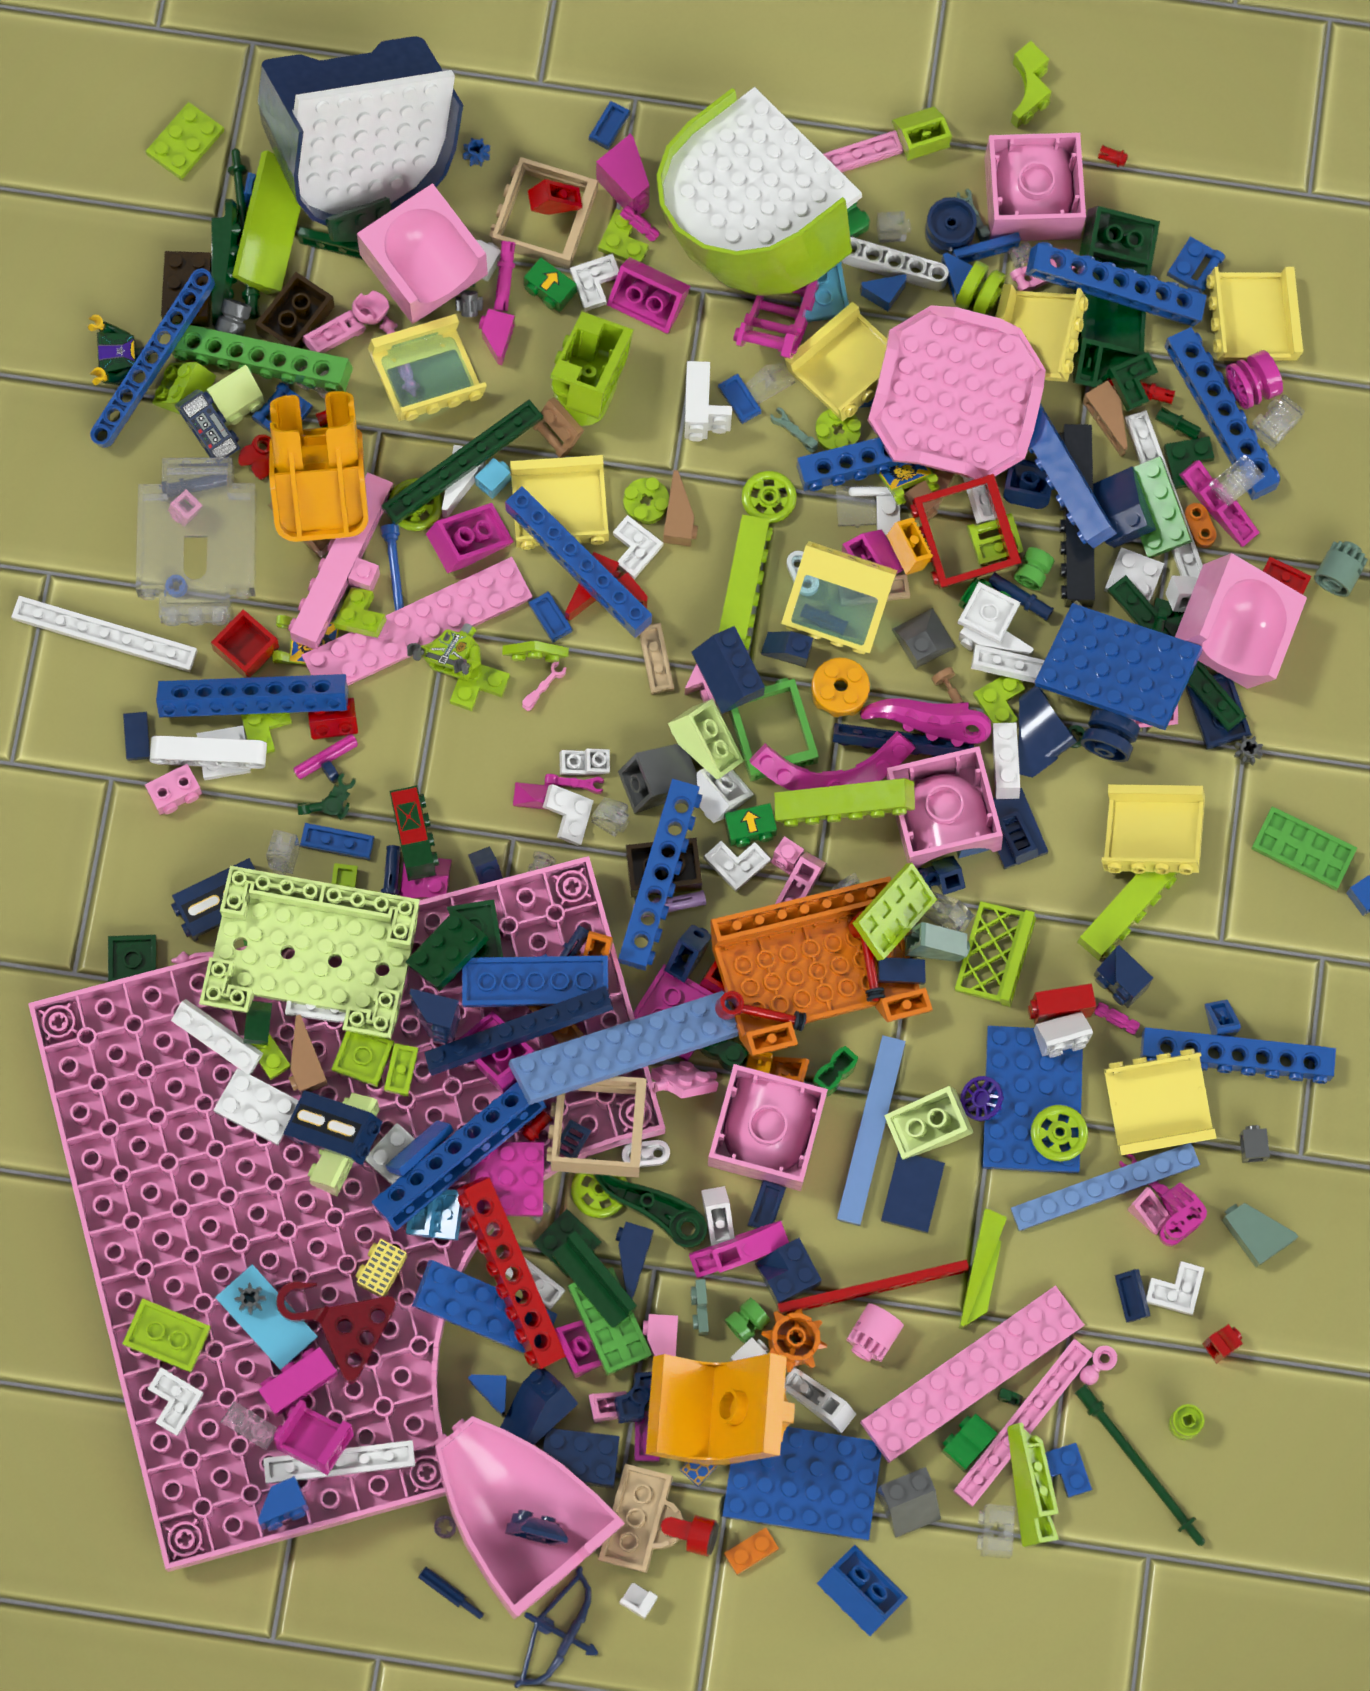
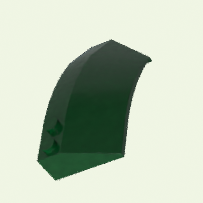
M1101 206L1089 208L1087 210L1079 255L1092 256L1096 261L1102 263L1111 262L1121 269H1133L1140 275H1151L1160 221ZM1093 272V277L1099 280L1098 275ZM1114 279L1115 285L1120 287L1118 280ZM1135 285V290L1141 294L1140 288ZM1084 293L1088 298V308L1084 311L1083 329L1079 332L1078 351L1074 353L1073 383L1096 388L1109 378L1107 370L1146 353L1144 352L1146 312Z

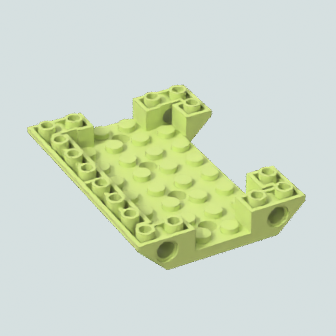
M230 866L220 909L222 918L213 958H209L199 1004L248 1013L255 996L284 1002L292 1001V1003L308 1004L318 1008L335 1009L345 1012L344 1031L391 1039L397 1023L409 967L405 961L411 956L416 934L420 900ZM243 939L247 941V947L241 951L234 948L235 942ZM285 948H292L295 954L292 958L285 959L281 956L282 951ZM334 956L342 959L341 965L336 968L328 964L330 958ZM386 965L390 969L389 973L385 976H379L376 973L377 967Z

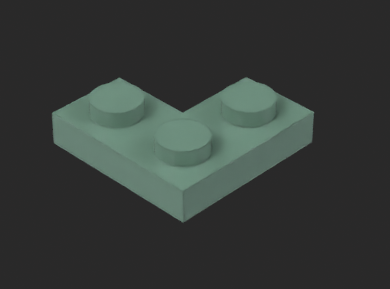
M705 1279L695 1280V1287H691L690 1295L691 1305H696L697 1315H692L693 1330L698 1329V1335L701 1336L708 1335L709 1328Z

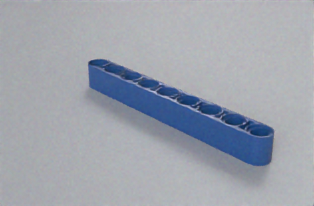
M197 269L192 273L94 424L90 437L99 447L107 448L114 443L215 286V280L206 269ZM202 276H207L208 283L204 286H199L198 279ZM188 296H196L194 304H185V300ZM176 315H183V321L180 324H173V318ZM164 334H170L171 336L167 344L160 343V338ZM150 354H158V359L155 363H148L147 359ZM138 373H145V380L141 383H136V375ZM126 392L133 393V398L129 402H123L122 400ZM115 411H119V420L111 422L110 415ZM101 431L108 432V436L104 441H98L97 439L98 433Z

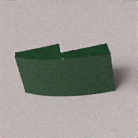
M252 1001L248 1013H246L243 1043L268 1045L272 1003Z

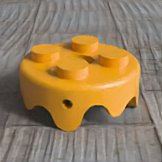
M838 657L824 662L817 668L812 679L811 692L813 702L817 709H822L833 717L856 715L862 709L870 692V681L865 669L854 660ZM837 681H844L847 684V689L838 691L835 689L834 684Z

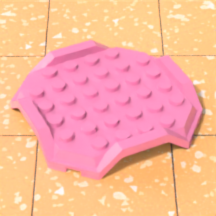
M931 305L889 330L879 380L867 420L876 435L878 434L893 462L919 464L962 475L971 480L994 474L996 477L1008 468L1023 461L1026 457L1042 398L1046 369L1019 327L1000 318L958 307Z

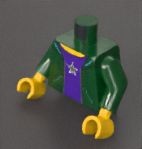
M92 315L89 320L94 321L95 324L88 325V329L90 331L99 329L100 331L97 332L99 367H96L90 373V375L97 376L92 380V383L94 385H99L101 382L120 385L144 347H137L135 337L129 332L103 321L99 315Z

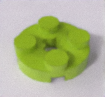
M830 409L826 410L816 421L815 435L817 441L825 450L858 443L861 435V422L855 414L852 417H847L842 422ZM841 426L844 433L835 435L833 427Z
M654 477L640 478L633 481L625 489L623 499L624 510L633 520L642 522V524H653L665 516L668 509L669 493L658 479ZM644 496L652 498L649 506L645 503H640Z

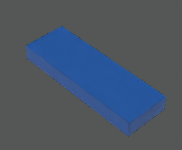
M1019 232L955 249L952 255L969 263L1019 248L1021 238Z
M305 823L300 847L370 861L375 836Z
M436 1120L389 1161L385 1167L390 1173L400 1176L405 1175L453 1133L454 1129L451 1124Z

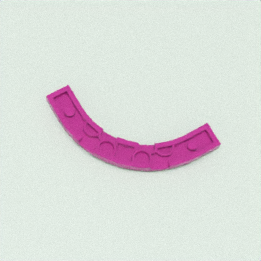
M897 731L875 754L857 764L855 768L846 771L810 772L808 769L789 762L766 743L749 761L769 779L793 791L881 781L887 776V768L900 765L913 752L915 746Z

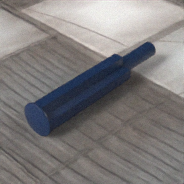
M427 1566L420 1572L418 1576L420 1580L458 1608L462 1606L478 1619L484 1616V1613L465 1600L466 1596L427 1568Z

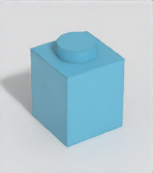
M493 458L475 476V485L493 499L511 481V469L505 462H498Z

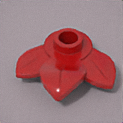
M264 434L256 436L250 445L244 446L238 457V464L240 466L251 465L253 474L260 480L269 475L271 437ZM261 443L265 444V445H266V449H265V450L260 449V448H259V444H261Z

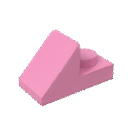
M696 664L685 687V695L703 689L700 691L703 702L712 699L713 696Z

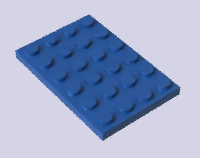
M1072 603L1034 683L1036 687L1166 730L1203 650L1200 645Z
M987 1026L985 1076L994 1079L1000 1084L1004 1100L1001 1105L1002 1109L990 1120L984 1121L983 1169L1079 1174L1080 1154L1071 1160L1062 1162L1045 1158L1036 1150L1032 1143L1031 1125L1041 1110L1052 1105L1069 1106L1081 1114L1083 1049L1072 1051V1048L1063 1050L1062 1055L1050 1058L1049 1055L1042 1056L1034 1028ZM990 1083L987 1091L992 1087L993 1083ZM992 1099L991 1104L997 1105L998 1099ZM990 1107V1113H991V1112L994 1110L993 1107ZM1059 1114L1058 1121L1068 1123L1069 1117ZM1046 1119L1041 1127L1048 1130L1052 1122ZM1071 1128V1137H1078V1128ZM1062 1129L1055 1130L1056 1135H1064V1131ZM1048 1136L1042 1139L1047 1148L1053 1145ZM1068 1142L1064 1145H1059L1061 1152L1071 1149Z
M787 1427L780 1446V1456L730 1464L722 1517L868 1541L882 1453L873 1440Z

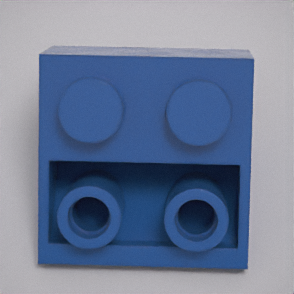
M295 1476L271 1486L258 1518L259 1525L263 1530H275L283 1526L282 1521L289 1518L292 1521L300 1519L306 1515L305 1511L309 1510V1506Z

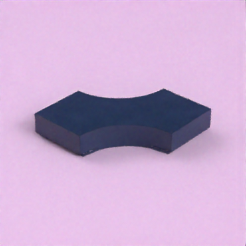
M652 1372L635 1373L633 1388L625 1395L615 1398L618 1423L643 1421L644 1408L650 1402Z

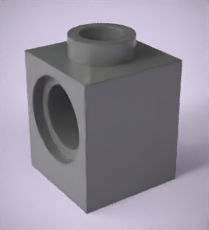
M1259 1125L1246 1126L1245 1130H1242L1239 1134L1242 1163L1267 1161L1270 1157L1267 1128L1260 1129Z

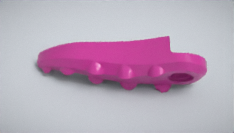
M891 698L871 703L860 711L862 719H891L901 723L907 732L915 729L925 733L930 741L940 738L951 741L955 747H960L963 743H982L990 736L992 729L988 716L979 711L969 710V702L938 704ZM969 725H974L978 727L979 730L976 732H970L969 729H966V727Z

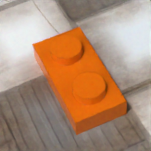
M765 1527L725 1552L724 1555L736 1575H738L779 1548Z

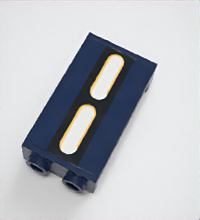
M250 858L233 865L235 867L255 870ZM230 867L172 895L174 903L171 906L176 916L181 915L185 922L181 926L186 937L192 936L194 942L199 940L198 936L220 926L222 918L220 909Z
M304 1090L283 1134L297 1144L303 1145L305 1143L349 1158L355 1163L363 1165L376 1136L380 1132L382 1121L371 1112Z

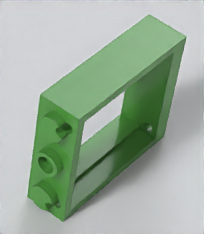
M783 678L777 680L773 685L766 686L764 684V696L752 701L790 691L808 749L807 751L783 758L799 767L817 764L819 755L795 679ZM738 707L729 711L750 782L766 778L767 776L755 768L749 761L752 757L751 749Z

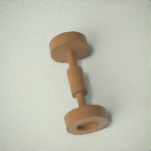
M952 667L943 669L932 677L935 686L945 683L949 690L947 693L953 703L964 702L956 688H953L948 681L955 675Z

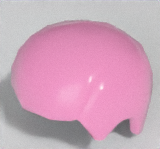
M371 291L368 295L360 293L352 304L354 316L363 324L375 325L380 323L389 310V301L383 294L377 291Z

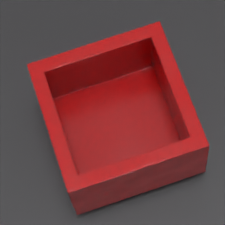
M244 609L211 641L213 651L244 678H251L273 655V652L280 648L278 639Z

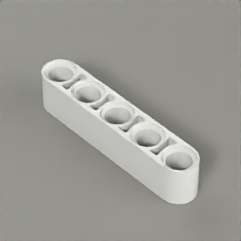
M850 237L851 246L855 253L848 255L842 260L846 265L887 277L906 274L907 283L936 291L942 290L947 284L949 271L942 263ZM874 255L877 257V259L870 260L867 258V256ZM895 261L899 265L894 267L891 266L889 262ZM918 268L921 272L914 273L910 269ZM939 274L943 278L935 279L932 275Z
M153 736L151 738L149 761L161 765L188 764V766L261 769L265 768L267 743L260 740Z

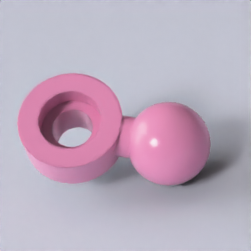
M1109 1346L1098 1347L1093 1354V1365L1085 1366L1081 1369L1080 1380L1087 1385L1095 1384L1099 1379L1100 1370L1108 1371L1116 1365L1117 1354L1115 1350ZM1103 1354L1108 1355L1109 1362L1102 1363L1100 1356Z

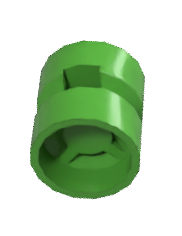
M1029 547L1022 559L1024 564L1018 566L1013 577L1020 585L1038 591L1046 580L1045 574L1050 572L1055 561L1047 552L1035 547Z
M749 1298L740 1306V1312L734 1311L724 1320L730 1330L744 1344L755 1336L756 1329L762 1330L771 1322L765 1311L752 1298Z

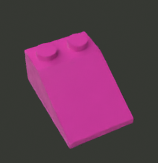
M493 503L438 520L426 533L447 573L465 568L514 542Z
M492 1011L459 1039L505 1022ZM526 1042L472 1062L503 1094L512 1084L517 1082L509 1067L510 1060L535 1051Z

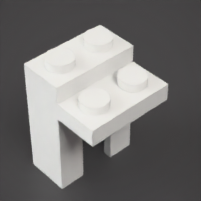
M687 361L684 438L697 442L707 439L708 431L717 434L731 431L732 406L709 405L710 362Z

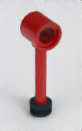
M861 911L850 920L848 928L854 938L861 939L869 983V990L865 991L866 997H868L866 1000L868 1002H879L880 999L886 997L883 995L884 988H879L873 953L852 924L863 912Z
M736 991L724 993L715 1004L717 1015L724 1020L733 1019L736 1015L744 1013L783 1023L791 1021L793 1029L801 1032L807 1022L805 1012L799 1013V1011H795L794 1015L744 1004L743 997ZM725 1001L732 1002L734 1010L727 1009Z

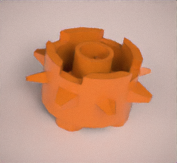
M798 1309L795 1313H790L787 1316L782 1315L778 1311L774 1312L776 1324L772 1330L761 1332V1335L768 1339L769 1353L787 1357V1372L791 1373L794 1367L804 1364L814 1368L813 1355L817 1349L827 1348V1344L820 1340V1331L818 1329L823 1322L821 1320L811 1321L812 1319L802 1313V1309ZM792 1336H795L797 1344L792 1343V1340H790Z

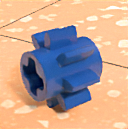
M471 138L469 144L463 145L464 151H466L463 153V159H469L471 167L473 164L482 167L484 160H490V155L487 153L490 151V145L484 146L483 138L480 140Z

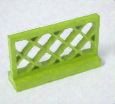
M980 901L969 938V954L963 959L955 991L1000 1002L1003 1006L1011 1007L1036 922L1035 912L1028 910L1023 912ZM984 909L994 911L998 918L985 924L982 918ZM1011 915L1020 917L1018 925L1011 929H1008L1003 919ZM1001 922L1006 932L994 938L988 928ZM986 930L991 940L979 946L975 940L976 935ZM1009 936L1012 946L1002 952L997 941ZM994 943L1000 954L987 960L982 950ZM980 952L985 962L972 968L969 962L970 956ZM1003 958L1006 963L1005 969L996 974L990 964ZM988 966L993 976L981 982L975 972ZM973 974L978 984L972 988L962 987L964 978ZM995 979L1000 986L997 995L987 993L984 988L986 984Z

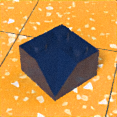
M1120 945L1112 951L1094 974L1098 985L1103 989H1109L1113 993V999L1119 1005H1125L1127 1008L1148 989L1153 980V977Z
M800 1238L777 1248L755 1263L776 1305L790 1301L820 1286L822 1282Z

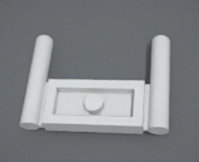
M851 487L849 489L850 496H876L877 530L882 529L885 536L891 530L894 523L900 521V505L896 504L887 487Z

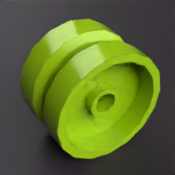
M977 260L961 287L955 305L968 310L975 302L973 312L988 315L1001 294L1007 275L994 270L987 278L989 266Z

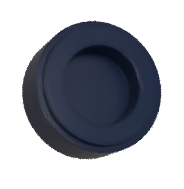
M330 760L322 763L321 767L332 784L338 782L339 774Z

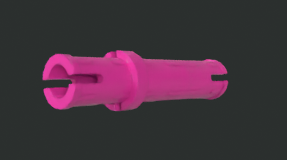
M501 241L500 261H497L499 270L494 310L508 311L512 270L515 268V263H513L515 242Z

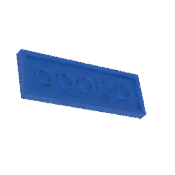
M608 956L471 958L462 968V1006H551L603 986L608 988Z
M434 1260L428 1261L412 1307L524 1354L526 1352L523 1344H520L515 1336L514 1331L516 1328L513 1321L511 1322L506 1315L505 1308L507 1307L504 1299L498 1296L494 1286ZM515 1296L516 1301L520 1302L522 1298ZM547 1310L551 1322L554 1325L557 1314L550 1310ZM530 1312L525 1316V1323L527 1325L532 1320ZM537 1335L534 1339L536 1347L541 1344L540 1335Z

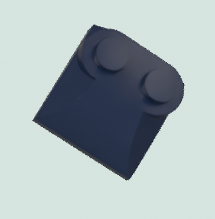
M1023 460L1008 468L1003 492L1004 499L1015 505L1034 509L1045 508L1049 505L1052 491L1045 479L1048 477L1046 471L1042 472L1036 462Z
M518 1510V1513H513L511 1522L507 1524L505 1534L547 1545L568 1542V1537L559 1527L560 1525L555 1523V1518L549 1516H541V1519L532 1517L533 1512Z

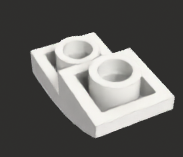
M586 749L585 751L561 750L559 752L560 775H599L610 773V750Z

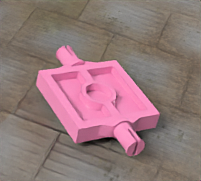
M688 1061L653 1068L650 1074L651 1078L656 1081L651 1083L652 1091H669L681 1099L716 1092L718 1082L715 1081L717 1078L716 1071H700Z

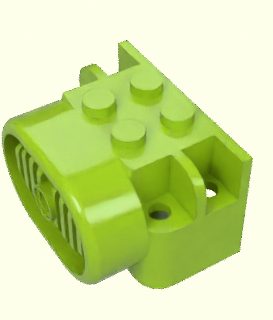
M583 311L571 334L565 336L562 344L563 351L559 350L554 361L556 365L550 378L553 379L551 384L552 391L554 392L553 398L555 397L580 426H589L599 422L609 408L617 388L618 379L628 359L634 329Z

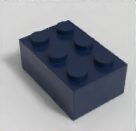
M551 1429L545 1434L543 1452L563 1464L587 1486L614 1489L619 1436Z

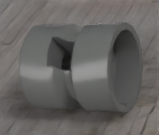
M224 298L220 308L223 315L218 317L214 329L244 336L246 326L243 320L249 319L252 306L240 301Z

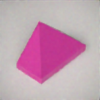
M515 782L513 806L545 809L542 807L548 786Z

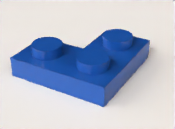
M1077 1443L1045 1452L1050 1476H1061L1068 1498L1092 1490Z

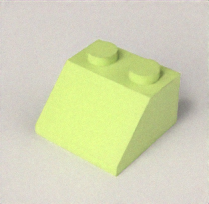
M246 365L207 389L214 402L211 405L216 412L219 410L225 417L227 422L224 424L226 427L231 424H238L243 419V416L250 412L258 411L263 406L262 404L265 403L263 394Z

